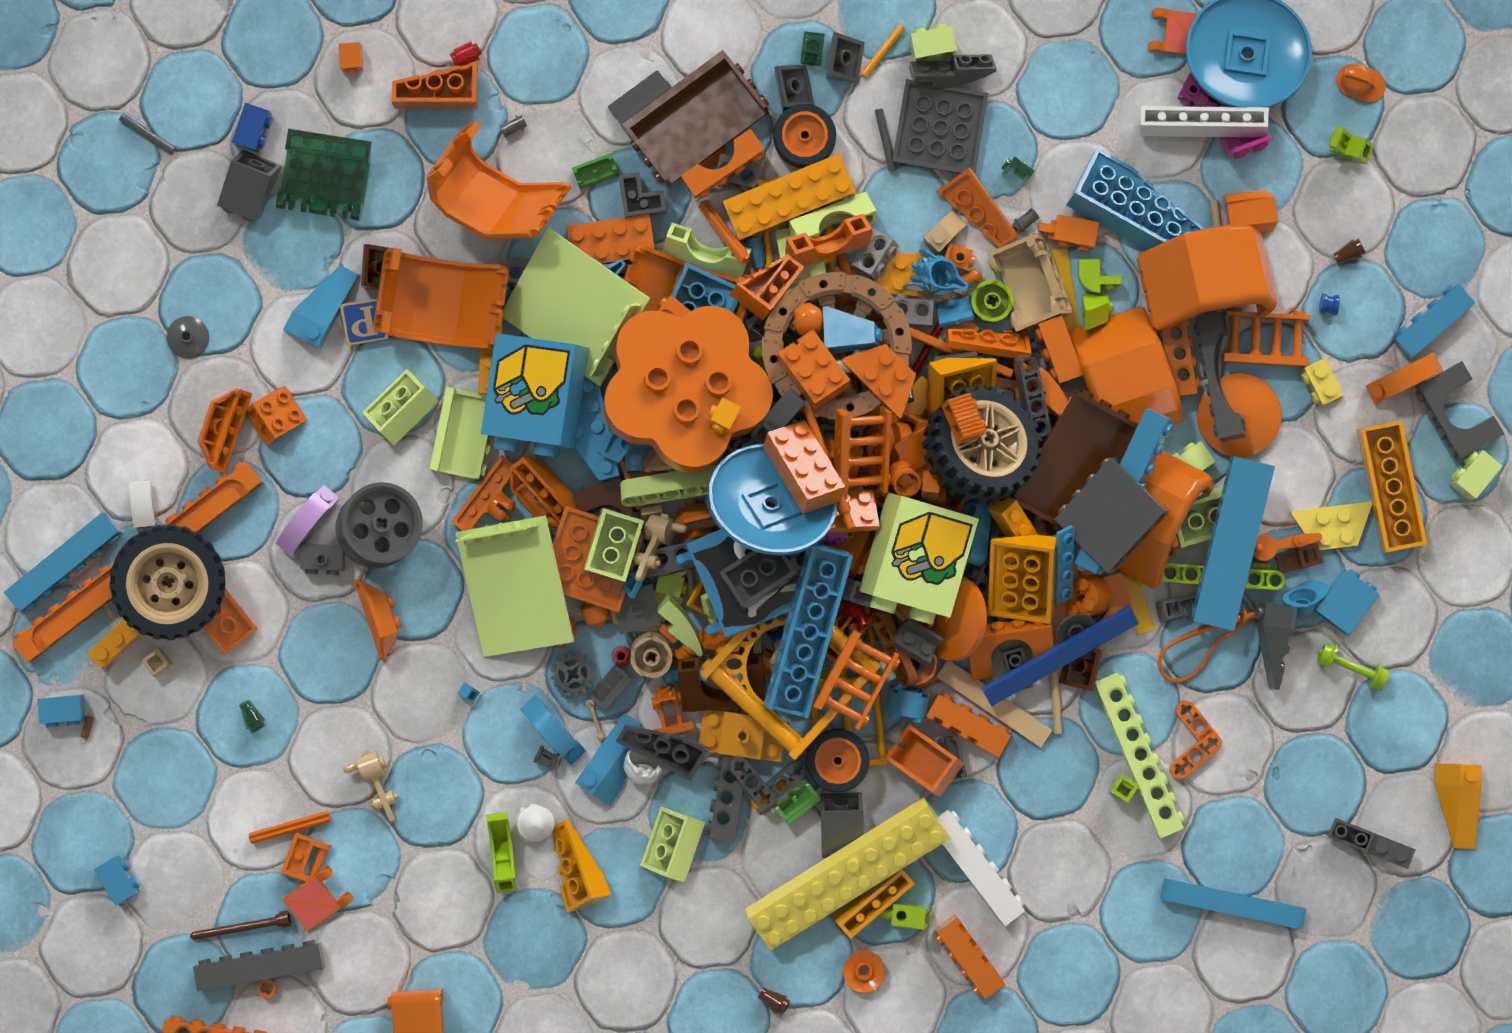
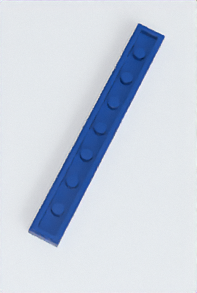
M1128 605L981 689L992 707L1139 623L1131 607Z

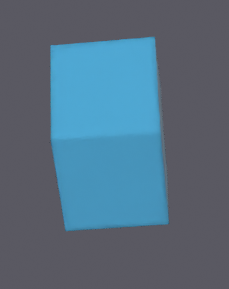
M464 682L457 694L473 703L480 692Z

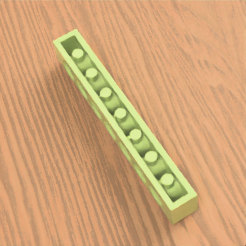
M1115 672L1096 680L1095 689L1133 779L1139 785L1138 791L1156 834L1161 839L1184 829L1182 824L1185 821L1180 811L1177 812L1174 804L1177 802L1173 792H1168L1166 784L1169 783L1165 773H1160L1157 766L1160 764L1156 753L1152 754L1149 747L1152 745L1148 733H1143L1141 728L1144 725L1140 714H1135L1133 709L1136 706L1131 694L1127 695L1124 688L1127 687L1126 680L1123 675L1119 676V673ZM1113 690H1118L1121 693V698L1117 702H1113L1110 698V693ZM1122 709H1126L1129 712V718L1126 721H1121L1118 717ZM1129 729H1135L1137 732V738L1133 741L1128 740L1126 736ZM1139 748L1145 751V757L1142 760L1135 758V751ZM1146 768H1151L1154 772L1153 777L1149 780L1143 777V771ZM1156 787H1159L1162 791L1159 799H1153L1151 796V791ZM1168 807L1170 815L1162 819L1159 815L1160 809Z

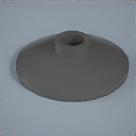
M184 316L176 319L170 325L167 332V342L170 349L176 355L183 358H193L200 355L206 349L209 342V332L206 325L198 318ZM185 333L190 334L189 340L183 339Z
M1083 613L1067 617L1056 630V641L1058 644L1066 641L1094 625L1095 621L1091 616Z

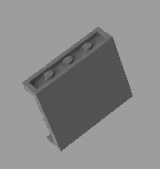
M1115 457L1106 458L1099 467L1101 469L1086 479V485L1073 493L1070 503L1063 505L1057 511L1058 516L1054 519L1063 529L1070 525L1075 527L1074 540L1107 573L1115 572L1171 511L1166 505H1161L1118 463L1119 459Z

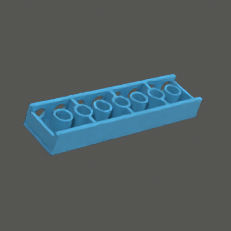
M1230 456L1191 614V619L1194 622L1232 631L1235 630L1275 466Z
M816 544L805 551L765 696L764 707L809 718L853 558L849 551Z

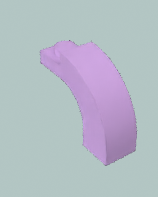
M323 485L298 510L275 544L292 557L301 547V544L305 543L314 527L340 498Z

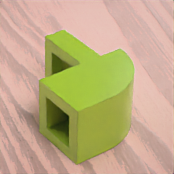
M1336 126L1335 131L1330 136L1329 146L1331 147L1330 151L1339 156L1367 164L1374 144L1366 138L1350 134L1345 128Z
M1079 259L1077 261L1078 281L1087 292L1100 294V286H1104V290H1116V286L1121 285V276H1100V259Z

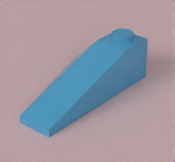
M626 713L622 715L575 781L576 784L609 806H611L623 789L626 778L623 764L627 752L630 750L617 743L616 739L625 724L641 727L639 722Z

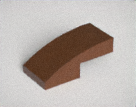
M1318 543L1274 555L1278 571L1282 574L1323 563Z

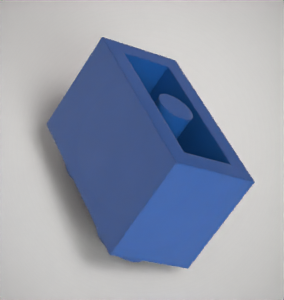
M245 103L232 143L258 153L259 149H263L266 137L264 135L266 129H270L272 125V113L269 110Z

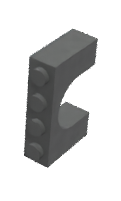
M1463 361L1458 362L1415 387L1417 399L1420 403L1425 404L1428 409L1426 410L1428 418L1436 423L1438 427L1436 431L1442 440L1445 439L1450 456L1452 458L1455 457L1456 460L1464 458L1504 435L1495 416H1491L1469 429L1458 428L1448 421L1444 411L1447 396L1453 390L1472 380Z

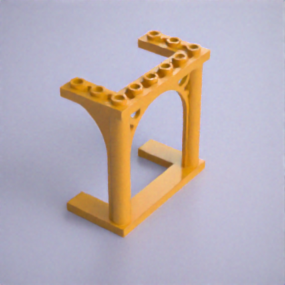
M787 616L783 621L775 617L769 625L763 622L730 636L732 639L726 645L723 642L715 651L717 653L716 657L713 660L709 658L701 666L703 669L701 674L720 687L790 752L789 755L795 761H798L807 751L810 744L840 712L830 708L806 736L802 738L773 710L763 706L764 702L755 694L750 686L747 676V659L753 644L762 634L772 628L786 624ZM835 625L828 646L839 655L848 637ZM752 632L757 633L755 638L751 637ZM739 647L745 649L742 655L732 654L733 652H738L740 650ZM853 649L850 655L852 661L876 674L880 672L882 665L879 662L873 661L864 652ZM736 658L742 662V666L739 669L731 670L726 665L727 661ZM741 673L743 678L739 681L737 677L734 679L731 675ZM861 675L853 683V686L862 689L871 680ZM845 692L837 702L846 706L854 695Z

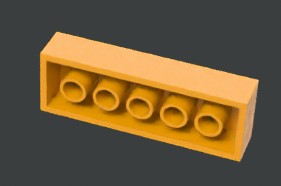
M839 153L724 200L723 206L737 239L742 242L786 224L798 216H804L816 209H822L834 202L847 199L855 195L856 191Z
M1402 420L1357 429L1381 552L1387 553L1427 545Z

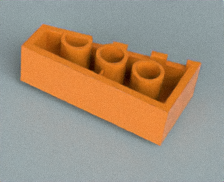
M477 61L464 66H454L447 70L433 71L426 75H416L392 81V104L394 109H478Z
M955 914L935 928L937 934L934 936L941 946L946 944L950 951L947 954L954 963L956 961L960 963L962 968L959 971L966 980L970 978L975 985L972 986V989L978 997L983 995L987 999L1006 985Z

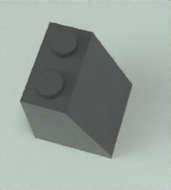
M242 150L231 160L217 206L227 213L241 215L247 221H257L262 216L282 165Z
M862 792L820 794L822 858L829 857L864 835Z

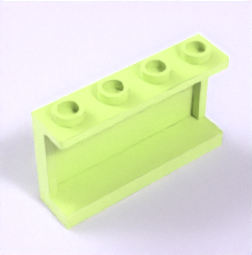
M446 387L430 470L481 480V476H485L487 464H484L485 456H489L491 450V443H488L489 436L481 434L486 395Z

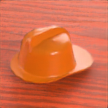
M1359 64L1345 65L1340 69L1336 78L1337 86L1343 94L1363 102L1377 101L1383 96L1386 88L1385 80L1380 73Z

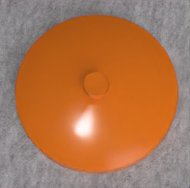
M1236 373L1221 377L1220 383L1226 400L1235 413H1240L1244 416L1247 437L1225 442L1215 437L1213 425L1216 424L1215 418L1211 416L1209 405L1212 404L1211 396L1208 397L1206 390L1202 394L1197 407L1199 431L1206 443L1223 455L1241 458L1257 454L1271 444L1279 431L1281 424L1279 400L1267 383L1253 375Z
M963 576L951 617L936 614L934 619L935 625L929 629L935 631L937 635L943 638L942 643L936 647L934 652L939 658L944 660H963L977 650L985 634L987 611L984 598L979 588L970 579Z

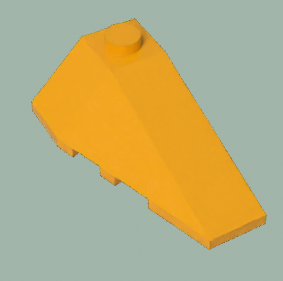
M1435 763L1434 785L1441 802L1440 805L1444 812L1454 848L1476 849L1482 765Z
M565 819L555 825L553 829L555 850L560 857L561 865L557 867L558 873H562L563 886H560V892L567 913L593 905L610 896L604 874L570 821Z

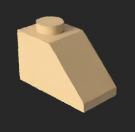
M952 210L924 237L923 241L938 255L967 224Z

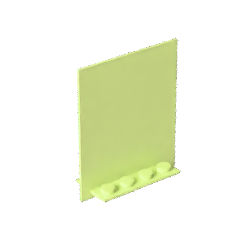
M547 228L503 308V318L530 338L576 344L589 348L585 376L598 386H601L616 361L615 347L621 328L631 317L644 311L650 298L555 231Z
M546 515L455 532L457 539L455 542L458 543L483 657L574 642L548 527L549 520H547Z

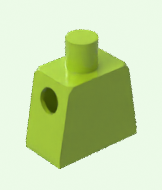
M895 903L893 907L885 909L881 913L880 918L891 920L892 926L924 930L929 928L931 906ZM901 911L906 913V919L901 918Z

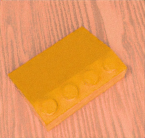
M945 358L929 362L927 417L930 418L952 394L957 391L960 393L966 387L970 386L971 390L977 385H983L984 390L990 385L996 387L997 360L995 358Z
M1028 535L991 539L988 594L989 616L1051 623L1055 613L1056 537Z

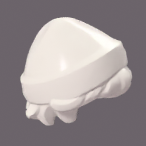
M632 750L627 752L623 764L624 771L629 780L640 785L656 782L664 770L663 766Z
M530 804L529 807H521L519 809L513 827L516 834L524 842H541L552 833L555 820L547 808L537 804Z

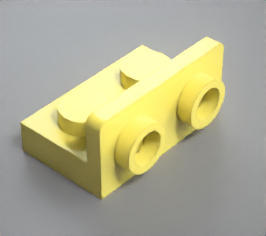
M1325 358L1301 369L1303 372L1301 374L1302 380L1306 386H1310L1312 390L1310 395L1315 404H1319L1321 407L1344 395Z

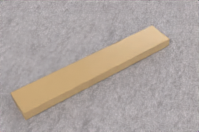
M950 660L945 662L936 676L1040 748L1053 731L1007 699L991 707L981 689L985 684L979 680L972 681L971 675Z

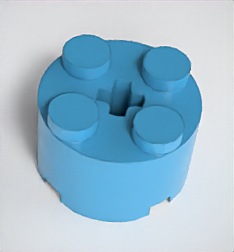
M890 685L885 711L888 712L890 718L901 719L904 716L909 717L912 722L922 723L923 719L927 718L926 714L929 708L931 692L926 691L925 695L921 693L922 689L898 685L897 689H894V686Z

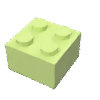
M939 24L934 26L935 29L926 31V28L915 29L909 38L913 62L937 61L956 55L957 47L953 27L947 26V24Z
M1484 450L1474 451L1464 459L1465 465L1460 469H1456L1450 476L1452 481L1449 485L1467 500L1477 499L1503 466Z

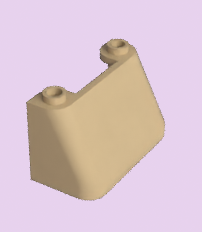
M1032 234L988 253V264L991 270L1001 274L1004 284L1010 288L1013 294L1014 312L1011 313L1009 321L1016 332L1032 328L1052 318L1072 313L1069 297L1045 236Z

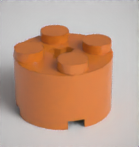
M1097 575L1073 577L1072 598L1065 601L1068 615L1083 613L1096 617L1104 614L1108 609V603L1111 602V589L1104 579L1097 577Z

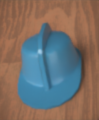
M1307 581L1285 593L1282 599L1288 606L1297 608L1296 618L1308 616L1314 613L1317 603L1328 595L1329 587L1322 581Z

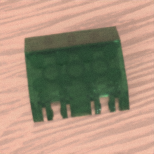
M288 129L285 145L287 154L281 191H278L276 208L286 209L288 203V210L293 211L296 200L302 201L300 206L301 212L306 213L309 205V213L327 216L330 208L329 216L335 217L337 208L343 207V219H348L351 212L350 220L360 221L370 173L372 142Z

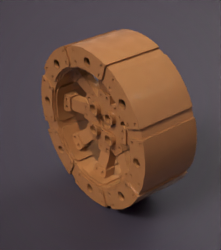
M830 272L815 275L799 282L798 286L793 289L790 288L772 308L764 327L765 335L762 337L763 362L772 389L779 398L790 388L800 397L803 396L779 362H770L771 356L778 357V352L784 349V337L787 336L788 330L797 332L792 323L795 318L794 310L803 303L814 304L819 302L820 308L823 310V307L826 306L835 309V298H844L845 296L858 301L856 310L852 315L866 319L874 311L883 319L886 329L881 330L882 341H879V346L886 344L909 368L913 363L911 332L902 308L898 307L896 299L882 286L856 274L852 276L846 275L845 272ZM785 310H787V314L781 316L785 312ZM898 328L903 329L904 334L902 336L896 335L895 332ZM824 330L818 335L821 341L824 340ZM854 351L843 352L838 356L832 353V356L838 361L848 357L849 353L853 354ZM851 372L846 373L849 379L852 378ZM850 380L849 389L839 394V399L830 400L817 410H813L818 424H835L836 409L846 410L847 404L854 405L853 411H847L852 418L880 415V406L885 405L870 390L856 395ZM805 400V405L802 407V409L799 411L796 417H798L801 420H805L808 423L803 408L808 407L810 405Z

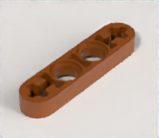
M882 610L873 611L871 620L886 655L891 657L893 652L899 654L900 662L894 671L899 683L903 687L915 684L917 682V673L910 657L891 646L897 628L890 613Z

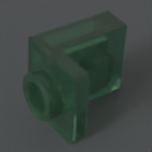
M804 31L801 64L821 66L825 34Z
M1015 156L1012 160L1008 158L1001 167L1004 170L1002 173L1004 178L1011 168L1015 170L1013 173L1022 180L1025 178L1029 180L1035 172Z

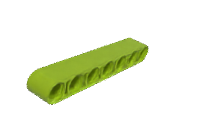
M1166 563L1165 569L1170 567L1174 570L1175 574L1172 579H1167L1163 573L1161 582L1199 585L1203 566ZM1187 569L1194 570L1196 575L1194 580L1190 581L1185 577ZM1250 569L1248 577L1251 573L1258 576V583L1252 585L1247 578L1245 588L1278 590L1284 586L1285 577L1279 571ZM1272 575H1276L1279 578V584L1276 587L1272 586L1269 582Z

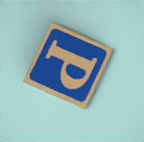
M377 298L340 304L347 346L389 339L388 335L375 332L373 329Z

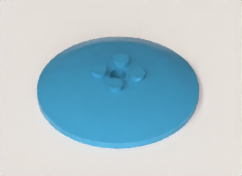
M1212 0L1199 11L1190 26L1186 39V58L1195 81L1209 96L1218 102L1230 107L1269 108L1287 100L1302 85L1310 68L1312 47L1310 36L1303 21L1292 8L1281 0ZM1249 50L1253 57H1243L1242 51Z
M764 444L743 447L725 457L718 464L711 477L708 501L717 524L731 539L748 549L763 554L789 555L813 547L826 536L835 519L837 502L803 514L764 450ZM766 502L774 503L776 507L770 508L766 505Z

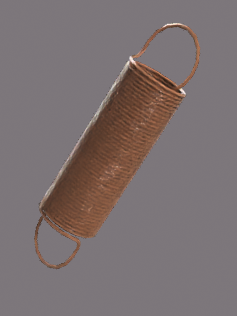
M87 715L80 736L85 737L86 741L89 738L94 717Z

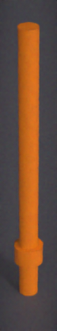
M805 407L803 410L809 427L831 462L812 407ZM842 495L841 501L837 502V510L842 515L845 526L849 530L854 528L855 525L850 514L849 502H846L844 495Z

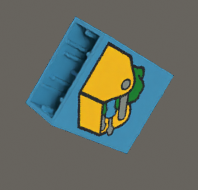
M496 333L481 428L482 435L495 437L493 448L518 452L520 441L533 442V454L558 458L560 447L574 448L589 348L570 343Z

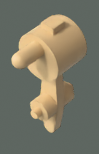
M661 514V516L651 515L645 523L644 532L646 539L650 543L645 553L637 552L636 555H633L632 559L635 565L639 566L635 576L636 581L642 582L649 568L657 569L658 566H661L659 557L655 556L658 545L660 543L669 545L673 540L675 532L685 533L687 531L685 525L675 523V520L671 519L667 514Z
M369 750L361 753V757L356 758L355 762L345 765L343 770L345 773H351L359 769L365 783L373 780L379 796L372 798L371 808L375 807L376 810L384 808L390 823L396 821L390 805L397 803L396 799L399 798L398 793L394 794L393 791L385 793L379 777L385 775L384 768L387 767L383 756H379L377 751L371 753Z

